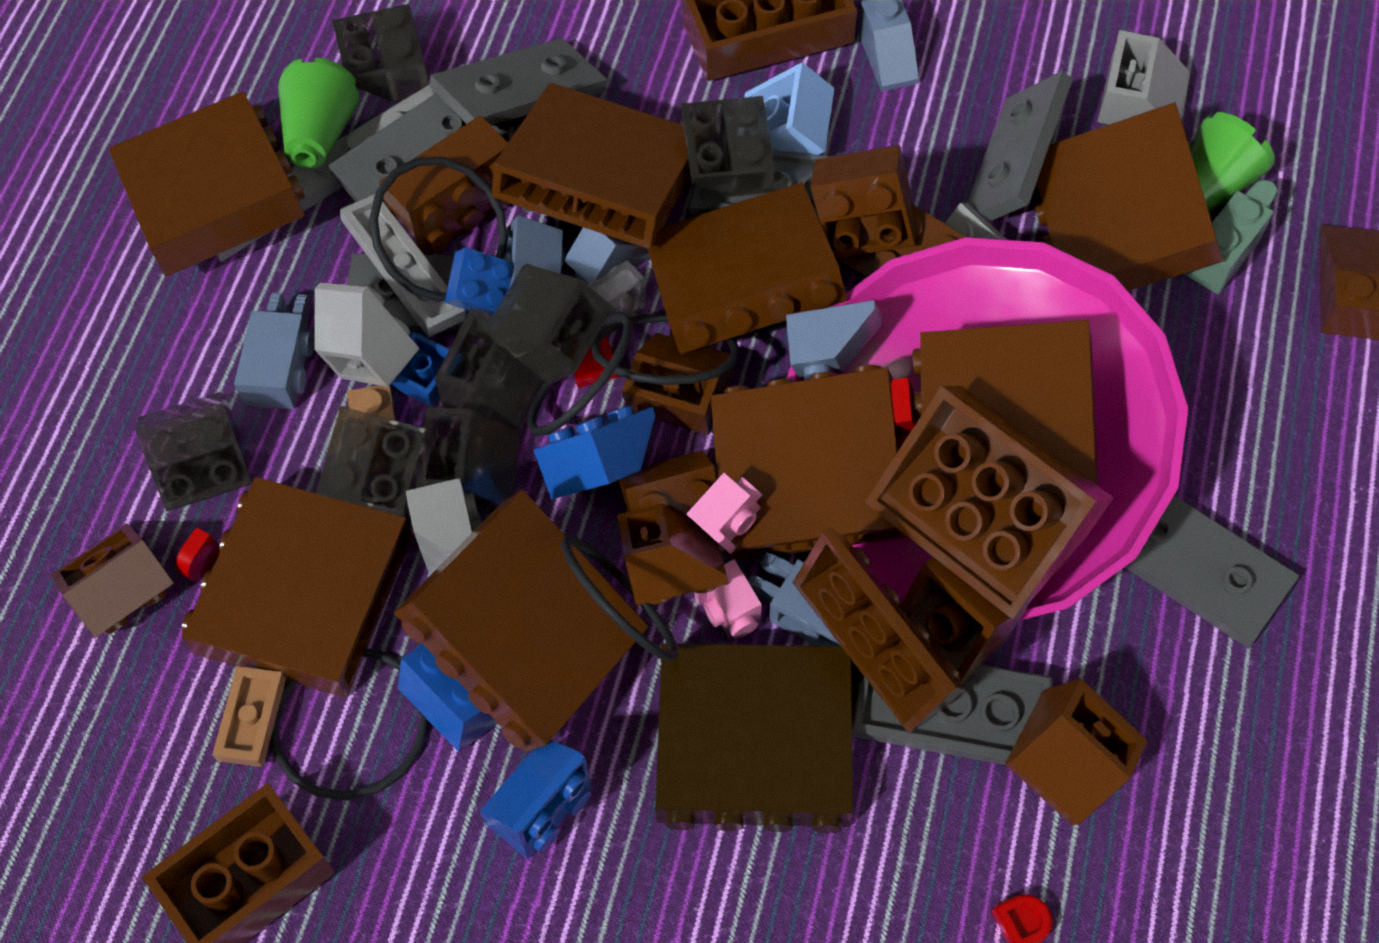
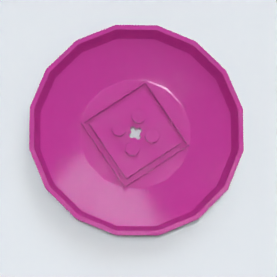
M964 237L889 260L846 293L847 301L828 307L874 300L882 315V326L843 373H837V375L854 373L856 368L864 365H878L881 368L888 367L893 379L908 377L915 392L921 391V375L915 376L913 368V349L920 348V332L1089 320L1092 335L1098 486L1114 498L1086 538L1030 601L1019 621L1068 609L1137 558L1179 488L1189 408L1166 334L1115 276L1044 242ZM792 366L790 367L787 379L793 382L805 380L799 379ZM901 434V441L903 445L904 441L908 436L903 437ZM909 537L852 545L853 547L860 548L866 554L871 563V570L882 584L889 585L896 592L900 603H902L924 563L934 558Z

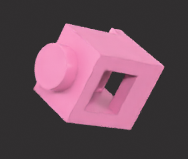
M723 473L691 508L687 515L731 554L737 548L731 540L736 535L740 536L747 532L754 524L757 517L756 513L761 508L757 501L762 497V494L743 477L735 483Z
M734 559L724 564L729 584L718 586L708 593H694V596L699 605L703 603L705 612L714 627L721 625L728 638L733 636L734 639H740L753 632L758 626L757 623L761 622L762 604Z

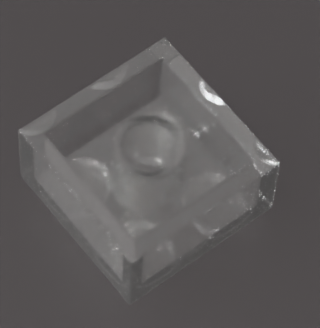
M628 260L621 265L614 266L608 274L599 280H594L586 288L589 318L595 324H598L611 315L625 313L628 317H631L646 306L644 277Z

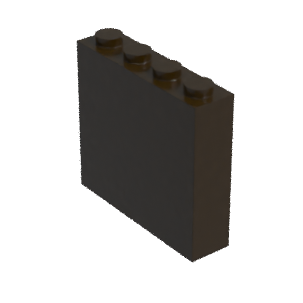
M661 643V648L669 651L667 644ZM677 643L679 647L677 659L675 661L661 659L655 806L657 823H666L667 828L674 830L693 829L695 824H714L716 829L722 831L742 830L744 825H763V829L770 832L791 831L793 826H812V830L818 833H837L842 830V827H850L853 816L851 658L842 647Z

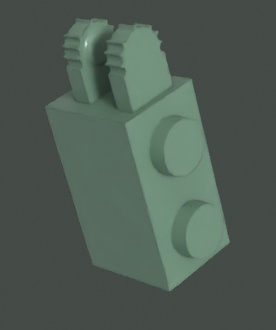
M1262 179L1254 183L1246 194L1237 190L1212 222L1223 262L1184 273V275L1219 295L1260 242L1274 213L1270 209V205L1277 196L1278 187L1272 181Z

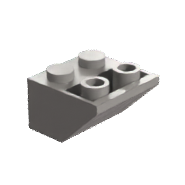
M1119 30L1110 60L1097 122L1112 124L1176 102L1180 117L1182 118L1190 71L1160 38Z
M320 282L315 288V351L341 379L388 387L419 350V347L409 337V328L402 321L391 316L383 306L385 302L382 296L371 287Z
M460 478L405 491L413 531L427 570L432 573L481 524L474 494H464Z

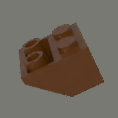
M900 145L815 159L810 187L821 226L835 258L915 246L909 180Z
M655 333L636 352L630 370L659 376L691 375L716 368L728 360L730 353L704 346L679 354L674 337ZM734 367L716 378L693 384L657 385L632 381L626 378L621 392L626 406L632 405L635 412L653 407L656 420L709 435L713 426L711 395L724 393Z
M698 451L643 466L640 471L619 479L626 512L662 504L693 521L687 513L717 479L711 461L703 451ZM718 543L720 551H723V547Z
M662 504L617 515L624 558L636 605L643 603L660 604L674 596L691 592L699 594L708 593L718 586L729 584L718 542L698 524Z
M1079 678L1042 691L1005 765L1072 826L1083 822L1131 778L1148 740L1088 684Z

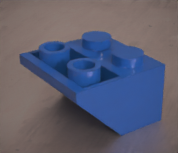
M629 405L607 413L609 418L607 422L604 415L601 414L579 422V425H576L578 431L576 433L573 426L548 434L550 443L533 450L551 500L607 485L640 471L655 419L653 407L635 412L633 406Z
M422 644L401 658L398 689L443 737L460 752L493 728L497 722L490 714L481 712L472 704L468 696L469 692L457 679L448 677L438 668L435 662L436 657Z
M552 740L546 746L532 750L481 808L480 813L485 825L528 860L537 850L540 853L547 850L559 833L557 826L568 813L571 815L577 814L591 795L589 791L591 783L585 757L578 751Z

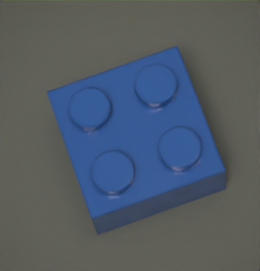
M466 247L456 251L445 303L491 318L503 315L514 263Z
M413 332L410 338L419 347V350L391 382L390 386L432 408L461 370L462 366L457 353Z

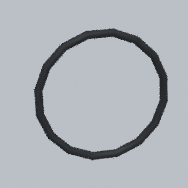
M418 157L393 169L376 190L369 217L373 248L387 273L410 293L439 302L445 301L447 292L436 293L414 285L394 268L382 246L378 217L384 194L397 177L418 166L443 165L466 174L484 190L496 212L500 237L496 257L503 260L508 242L504 209L498 199L491 197V185L471 167L446 157Z
M625 313L608 316L589 329L572 345L552 369L530 407L527 425L534 436L548 435L566 425L589 404L606 384L621 362L631 340L633 322ZM622 322L624 325L622 338L613 357L599 378L581 399L561 417L546 426L538 427L536 422L539 409L549 389L562 370L579 350L595 337L597 332L605 330L612 324Z
M641 314L629 317L633 325L669 322L666 314ZM622 322L612 324L605 330L597 332L590 343L594 360L604 368L609 363V360L601 354L599 345L606 335L619 328H623ZM732 337L725 340L731 349L728 360L712 370L691 375L659 376L633 372L617 366L613 374L632 381L657 385L693 384L716 378L733 368L741 351L736 338Z
M567 535L560 543L565 561L594 601L641 647L660 659L675 661L679 647L672 632L656 609L649 603L639 604L664 637L669 651L664 650L646 638L614 608L586 575L575 558L571 546L580 549L597 561L634 597L631 582L623 572L584 540Z
M365 648L363 657L380 659L400 671V660L382 650ZM288 680L284 685L271 735L273 757L291 782L316 797L348 801L379 793L405 775L424 748L429 721L420 712L421 718L415 744L397 769L375 784L348 791L316 786L298 775L282 753L278 725L284 702L297 685L292 680Z

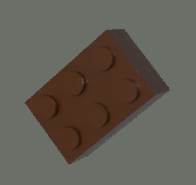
M479 115L415 158L446 157L471 167L492 187L494 163L508 142ZM443 165L418 166L398 176L384 194L387 208L423 255H431L442 251L450 241L465 231L474 229L484 218L495 212L483 189L466 174ZM386 177L379 181L380 185L386 179ZM499 200L502 208H505L510 204L508 202Z
M267 783L144 874L142 879L187 943H245L335 872L270 784Z

